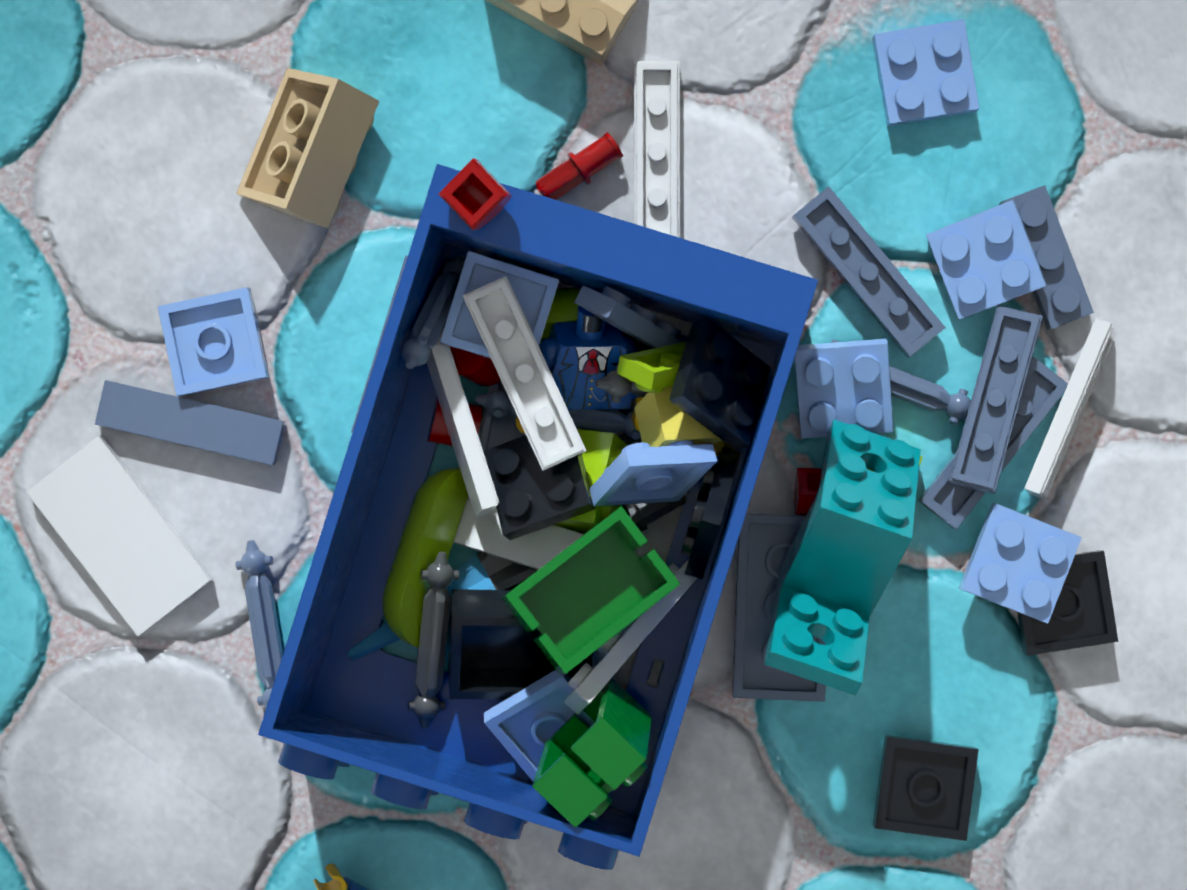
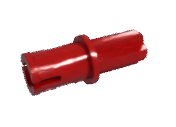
M607 132L603 137L577 154L568 153L569 159L539 178L535 182L536 188L541 196L557 200L583 182L587 185L590 184V177L615 160L622 158L623 153L613 137Z

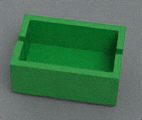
M622 506L501 598L527 633L534 629L539 631L541 635L534 639V642L560 675L572 670L681 584L655 549L639 558L634 550L643 546L648 540Z
M613 678L608 681L595 698L583 709L595 722L591 727L574 713L545 742L532 785L575 828L587 817L591 821L597 819L612 802V798L608 794L612 790L615 791L622 783L626 787L631 786L647 768V764L644 761L649 753L648 743L651 738L652 716Z

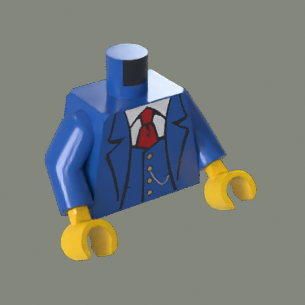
M578 306L577 321L555 323L551 327L549 338L543 339L540 342L539 348L568 410L630 409L631 401H636L637 405L643 399V397H638L629 392L626 396L621 397L620 403L611 402V395L595 386L596 380L606 377L610 371L616 369V364H619L621 355L640 352L632 338L623 336L620 330L581 306ZM634 410L631 422L633 427L640 432ZM517 417L516 427L521 433L525 434L523 427Z

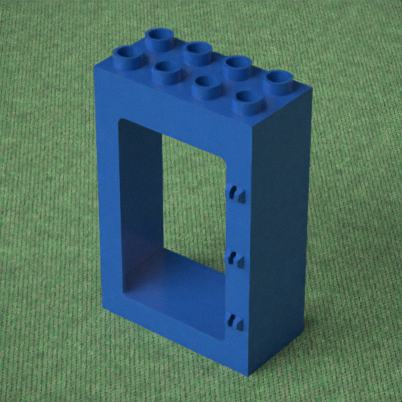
M437 164L258 735L283 743L278 763L289 770L315 778L334 779L338 766L349 767L351 764L376 772L371 793L383 800L408 808L427 809L431 795H438L439 793L469 802L464 822L474 829L497 837L517 840L521 837L524 824H527L529 821L563 832L557 851L564 857L594 868L612 870L614 869L619 851L640 857L818 280L502 183L500 184L512 195L511 199L489 223L479 230H472L439 195L460 171ZM468 251L559 279L560 283L580 289L584 285L602 293L604 287L607 286L630 298L629 304L634 303L645 309L691 323L707 316L771 367L750 445L736 450L741 452L703 579L697 578L640 644L626 692L652 716L651 738L648 743L649 753L644 761L647 764V768L631 786L626 787L622 783L615 791L612 790L608 794L612 798V802L597 819L591 821L587 817L576 828L532 787L533 781L484 723V712L504 700L449 699L448 672L444 671L443 685L436 696L439 701H445L446 708L445 710H440L437 716L432 718L427 729L421 728L419 717L416 716L414 711H408L407 708L408 702L414 701L416 696L419 695L415 685L416 661L390 654L382 648L356 660H350L347 656L350 649L374 633L382 625L384 618L382 609L383 590L414 496L422 483L428 478L438 446L437 443L427 441L437 397L427 363L413 369L406 368V362L402 357V347L410 339L409 334L436 278L442 274L443 264L451 258H457L458 255L466 258ZM716 456L717 462L715 465H717L720 456ZM703 477L687 492V503L683 505L665 564L668 567L674 563L680 569L689 559V555L682 554L681 550ZM654 659L664 661L657 680V687L646 684Z

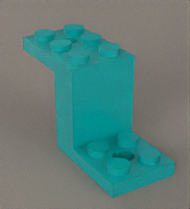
M833 419L827 432L818 492L780 568L764 665L856 696L863 682L870 616L912 540L921 449L910 446L904 441L893 440L867 431L861 426ZM812 636L818 637L819 639L824 641L826 645H822L813 641Z

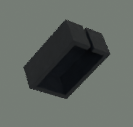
M451 589L448 655L449 699L506 700L556 670L534 642V639L541 635L539 631L534 629L527 633L501 599L511 590ZM593 653L568 672L571 678L586 662L592 667L591 656H593Z

